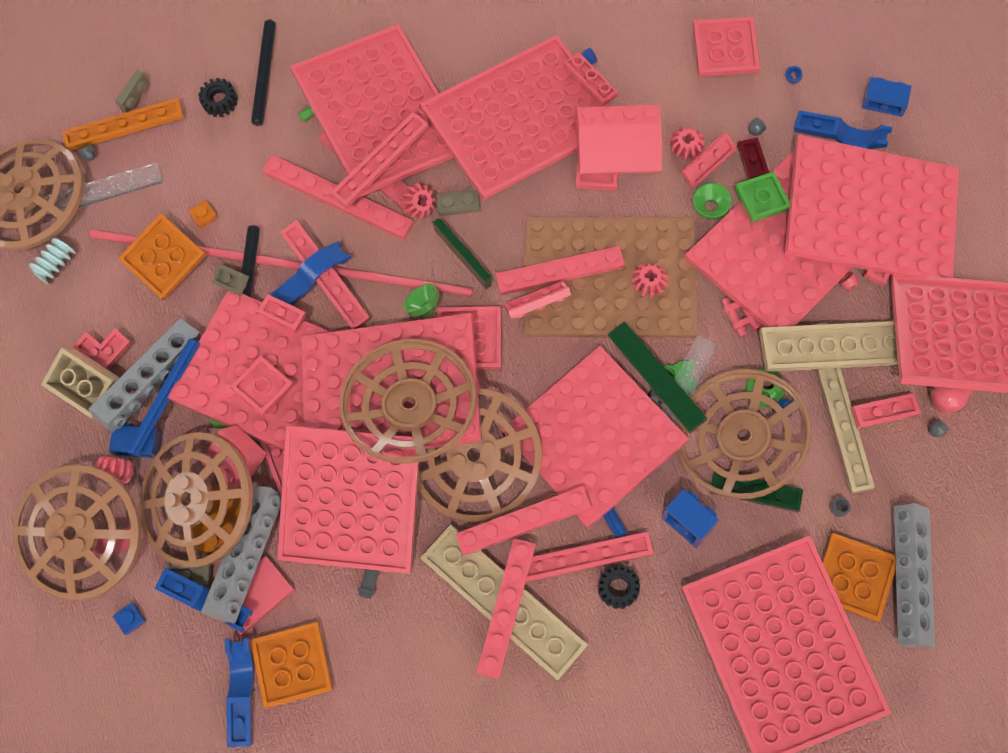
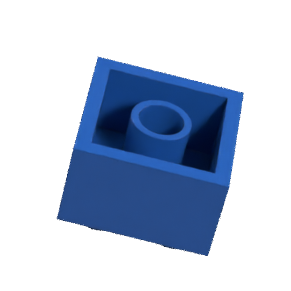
M683 489L666 507L662 519L691 545L697 548L714 529L719 519L716 518L717 514L708 506L704 507L698 502L699 498L693 492H686Z

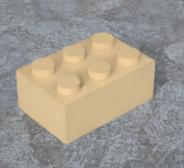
M61 347L41 385L88 417L93 418L88 409L119 377L77 349Z

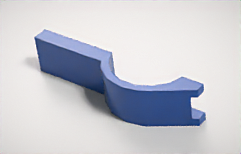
M799 110L794 132L835 139L839 143L847 141L867 145L868 149H876L888 146L886 138L888 133L892 132V127L880 125L873 130H861L847 125L840 117Z
M337 241L312 254L302 263L295 275L270 295L287 304L294 305L312 290L313 284L320 275L336 265L345 264L352 257L349 253L345 254L340 247L342 245Z
M167 568L164 569L154 588L199 611H202L210 589ZM242 605L236 623H224L243 633L245 629L243 626L248 616H252L254 611Z
M243 638V642H231V639H225V653L228 656L230 667V684L226 697L227 747L253 745L252 693L254 666L250 639Z

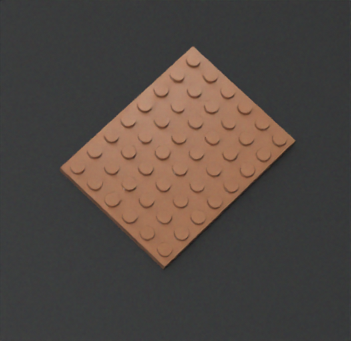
M527 217L526 266L620 246L625 267L564 281L569 287L571 295L561 302L550 303L543 309L527 312L525 314V337L609 338L608 334L625 321L638 338H696L695 267L684 259L685 254L695 246L694 217ZM648 261L651 263V266L658 262V269L665 267L664 274L669 277L668 281H666L668 284L667 288L662 289L660 296L654 293L652 299L647 293L642 297V291L635 292L636 285H632L633 271L638 270V265L640 264L646 267V262ZM546 285V286H542V287H538V288H533V289L526 290V294H525V295L530 294V293H532V292H535V291H537V290H540V289L545 288V287L550 286V285Z

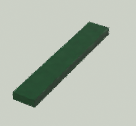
M625 321L608 334L611 341L690 434L708 420Z

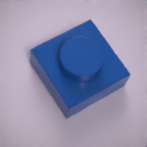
M130 603L113 615L124 635H129L146 622L134 603Z

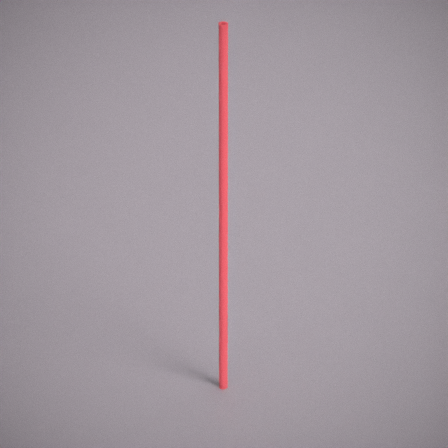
M90 231L91 238L132 244L138 238L137 236L105 231ZM198 246L207 254L206 256L243 261L244 253ZM256 255L255 262L297 270L302 265L300 261ZM333 267L336 273L342 277L418 288L425 284H433L439 292L472 296L473 288Z

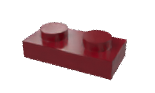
M758 137L739 141L737 148L747 179L768 174L769 170Z

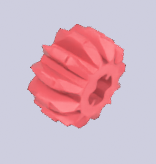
M689 125L685 130L681 126L679 131L673 132V136L670 139L671 152L676 153L677 159L681 156L684 161L688 157L692 160L695 159L705 147L704 135L699 134L698 128L691 130Z
M415 183L413 187L408 186L406 188L407 192L401 194L405 200L400 203L406 205L403 211L409 212V217L414 218L416 216L417 219H422L424 216L431 215L430 210L435 209L432 202L437 199L431 198L434 191H427L428 185L421 186L419 183Z
M648 261L646 262V267L640 264L638 265V270L633 271L632 285H636L635 292L642 291V297L647 293L652 299L654 293L660 296L662 289L667 288L668 284L666 281H668L669 277L664 274L665 267L658 269V262L651 266V263Z
M102 456L98 458L95 467L112 474L123 484L129 483L131 477H133L134 464L128 460Z

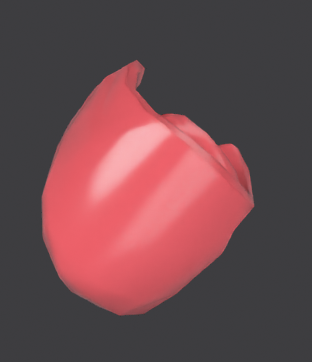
M933 386L930 398L935 409L947 415L961 410L968 403L973 390Z

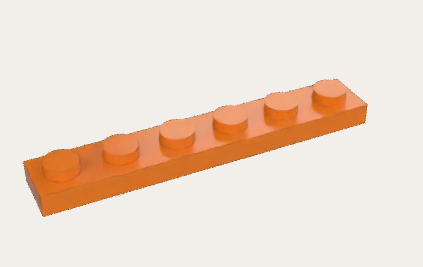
M179 98L171 99L63 130L65 148L73 151L86 147L89 144L94 145L184 119V114Z

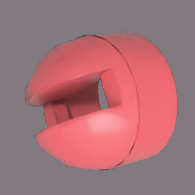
M851 272L839 283L845 290L853 291L852 286L855 285L857 288L859 280Z

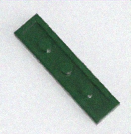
M437 218L433 221L434 230L482 286L485 289L489 288L492 285V281L488 272L441 219Z
M715 471L713 472L711 485L722 490L727 478L720 476ZM758 479L736 481L732 492L752 493L769 488V485L766 481ZM784 485L765 496L738 500L799 512L803 489Z

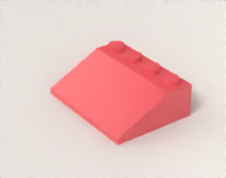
M659 105L577 107L574 124L580 175L653 173L662 171Z

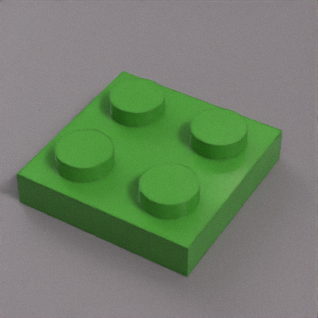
M775 172L737 183L734 187L751 223L789 211L790 201Z

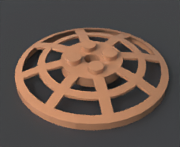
M23 141L0 152V160H2L7 155L16 151V155L0 163L1 170L7 164L15 161L14 169L6 174L0 172V227L19 229L21 240L18 241L0 240V249L19 251L39 246L61 232L77 212L84 192L83 171L74 155L65 147L53 141ZM35 145L54 147L45 155L36 152H25V147ZM62 152L69 160L73 174L61 175L58 166L52 158ZM23 158L39 159L32 167L23 166ZM47 163L53 172V176L43 178L38 171ZM74 182L71 199L63 212L54 206L60 194L61 183ZM54 184L52 194L49 200L46 201L43 199L46 186ZM21 187H24V188L22 189L21 193H18V190H19ZM37 205L42 207L35 215L26 219L25 212L32 210ZM6 211L17 215V222H7L1 219ZM48 212L58 218L43 232L29 237L27 226L39 221Z
M422 339L392 341L368 352L350 370L344 380L340 393V415L345 430L352 441L370 456L396 464L423 462L449 450L465 434L473 420L476 409L475 384L470 370L464 361L445 346ZM419 349L436 353L431 365L419 362L403 363L400 351ZM392 353L394 366L383 370L373 380L362 374L363 370L375 360ZM444 358L451 361L459 369L466 383L454 388L448 377L438 370ZM405 370L425 371L426 374L422 380L407 379ZM397 373L399 381L392 384L388 389L379 385L384 379ZM434 376L444 384L447 391L434 394V391L429 386ZM357 381L367 388L362 400V412L348 413L349 395L352 386ZM469 391V411L463 425L452 421L456 412V397ZM373 392L383 397L382 409L369 411ZM450 399L447 417L444 418L435 414L437 403ZM407 401L415 402L412 408L407 409L403 407ZM385 417L391 426L382 434L374 426L372 419ZM365 421L369 431L379 441L372 448L367 447L358 438L350 422ZM429 422L440 426L434 433L422 438L420 428L426 426ZM446 429L458 432L447 444L426 454L424 445L437 439ZM399 430L411 431L414 441H398L392 438ZM388 444L400 448L415 447L417 456L409 458L382 455L380 452Z
M751 369L725 372L699 386L690 396V399L695 404L710 390L713 391L718 400L706 412L705 416L708 420L697 428L699 430L698 445L701 456L689 460L685 445L678 450L684 467L697 483L710 492L723 497L752 499L778 490L798 473L810 450L812 429L808 410L802 398L792 386L773 374ZM737 379H755L753 392H738L725 396L719 386L725 382ZM764 381L781 388L794 401L782 409L777 402L762 394ZM751 399L748 410L734 411L730 404L737 400ZM760 402L769 405L777 413L766 420L757 412ZM720 408H723L727 416L723 419L720 426L709 424L713 415ZM798 409L802 414L805 425L804 444L791 442L792 429L788 416ZM678 420L677 427L685 434L686 428ZM781 421L785 429V441L772 439L771 427ZM744 431L750 433V438L747 441L739 440L740 433ZM706 432L717 435L719 447L709 452L705 444ZM769 448L782 450L777 459L770 466H767L762 457ZM788 452L801 453L794 468L785 478L777 482L772 472L782 464ZM725 454L729 459L733 460L730 471L723 470L713 460ZM755 462L760 470L753 474L739 475L742 463ZM707 463L714 472L717 471V474L727 478L723 489H718L707 483L697 474L694 468ZM764 477L769 485V488L752 493L732 492L736 481H752Z
M478 388V395L493 397L488 410L479 408L480 415L485 416L481 425L482 442L453 445L447 450L448 461L435 465V458H431L428 460L429 469L418 474V490L428 503L449 517L469 522L489 521L513 511L531 493L537 482L542 462L541 440L537 428L528 413L513 399L504 394ZM501 402L508 404L517 411L528 428L515 433L508 421L496 414ZM493 420L502 425L509 436L497 440L489 432ZM531 436L535 450L532 474L519 469L521 463V446L519 441ZM511 444L514 447L513 466L501 461V448ZM435 448L428 449V453L435 451ZM472 448L480 451V458L475 462L471 461L468 457V452ZM451 469L459 477L455 490L448 486L439 474ZM496 470L509 474L503 484L493 490L488 478ZM433 477L440 488L452 496L448 509L431 497L424 488L422 481ZM515 477L528 482L518 498L508 506L501 508L496 496L504 492L514 481ZM468 481H480L485 494L466 495L463 492ZM460 500L468 502L488 500L493 512L485 515H465L456 511Z
M200 432L177 437L165 445L154 457L147 469L141 488L140 516L149 543L163 559L181 567L199 568L221 560L238 544L250 520L253 502L252 480L242 455L227 440L217 435ZM195 439H203L218 445L222 450L212 459L203 453L193 452ZM186 440L184 453L173 457L164 465L161 460L164 455L176 444ZM228 456L237 469L241 489L228 490L226 477L219 466ZM191 459H198L207 464L200 473L190 472ZM183 460L182 473L173 478L168 470L175 463ZM157 469L159 474L152 488L151 499L147 500L149 484L154 470ZM212 472L215 473L219 482L220 490L213 491L207 479ZM163 478L168 486L165 496L157 498L158 487ZM190 493L191 502L188 505L186 502L187 495ZM241 498L239 516L230 534L221 527L227 512L228 499ZM220 500L219 511L216 519L213 520L209 516L213 501ZM165 506L168 518L165 524L162 525L157 513V507ZM147 509H151L154 523L160 532L157 540H155L149 525ZM203 523L209 528L201 536L193 539L192 526ZM174 524L183 526L184 540L178 539L169 533ZM214 534L224 541V544L214 553L202 559H197L195 546L206 542ZM167 540L174 545L186 547L189 561L169 556L162 549L165 541Z
M68 465L53 469L42 475L25 492L15 514L13 543L22 569L35 585L58 598L82 600L99 596L111 590L128 574L140 548L141 520L132 495L115 476L94 466ZM72 472L69 486L56 488L45 494L40 486L42 482L55 475ZM81 472L99 477L112 488L103 496H100L92 489L79 486ZM68 492L67 505L56 510L50 500L59 494ZM34 493L39 502L31 514L28 526H20L24 507L30 495ZM77 493L90 497L95 503L88 509L77 506ZM117 495L121 497L127 509L131 530H117L114 514L108 505ZM44 508L50 517L45 527H35L37 516L41 509ZM101 509L106 516L108 529H99L98 522L94 516ZM71 526L76 531L73 539L68 536V529ZM20 535L28 536L29 547L36 560L31 569L22 552ZM34 536L45 537L48 549L42 556H40L37 550ZM98 539H108L106 549L102 557L99 558L93 552ZM116 539H130L126 558L120 569L115 573L106 563L114 551ZM54 555L64 560L65 573L55 570L47 564ZM85 557L93 565L83 572L74 573V560ZM44 569L50 575L66 580L67 593L59 592L43 584L37 578L41 570ZM98 571L108 579L104 585L84 593H77L75 580L87 578Z

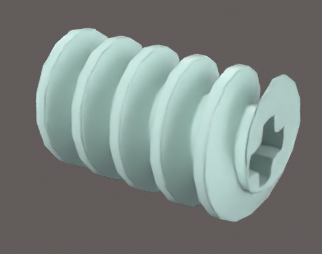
M56 238L51 240L54 246L46 245L48 252L43 250L40 252L43 258L35 257L37 265L34 263L29 264L32 272L46 284H49L46 277L54 278L52 270L60 272L57 267L58 264L65 266L62 259L71 260L69 252L76 254L71 247Z

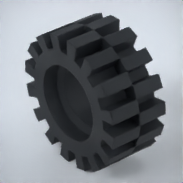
M212 78L209 79L211 83H203L205 88L200 87L201 92H198V96L207 114H212L213 117H217V114H219L220 117H224L223 113L229 115V110H235L234 106H237L236 100L238 98L229 81L227 82L226 79L221 81L220 78H216L214 82ZM215 94H225L223 100L219 102L211 101Z
M617 565V567L612 566L605 570L600 577L598 592L602 601L614 609H624L627 606H631L636 601L640 590L638 576L636 577L635 572L629 570V567L625 566L624 568L621 565ZM615 579H623L628 585V591L622 596L614 595L610 589L611 582Z

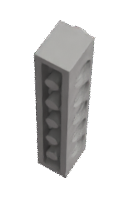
M180 318L88 409L93 419L112 433L116 429L121 428L125 424L126 419L132 413L137 412L142 403L148 397L153 396L157 388L165 382L188 339L200 341V332ZM182 344L181 347L175 348V346ZM168 359L166 362L160 363L161 360ZM148 374H153L149 378H144ZM133 389H138L135 393H129ZM122 405L120 408L114 409L115 406Z
M252 486V510L246 530L238 544L222 559L201 613L217 621L236 623L281 507L282 494L270 487Z
M915 503L894 506L898 645L910 648H934L935 630L930 508Z

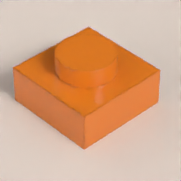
M206 200L188 211L200 229L218 218Z

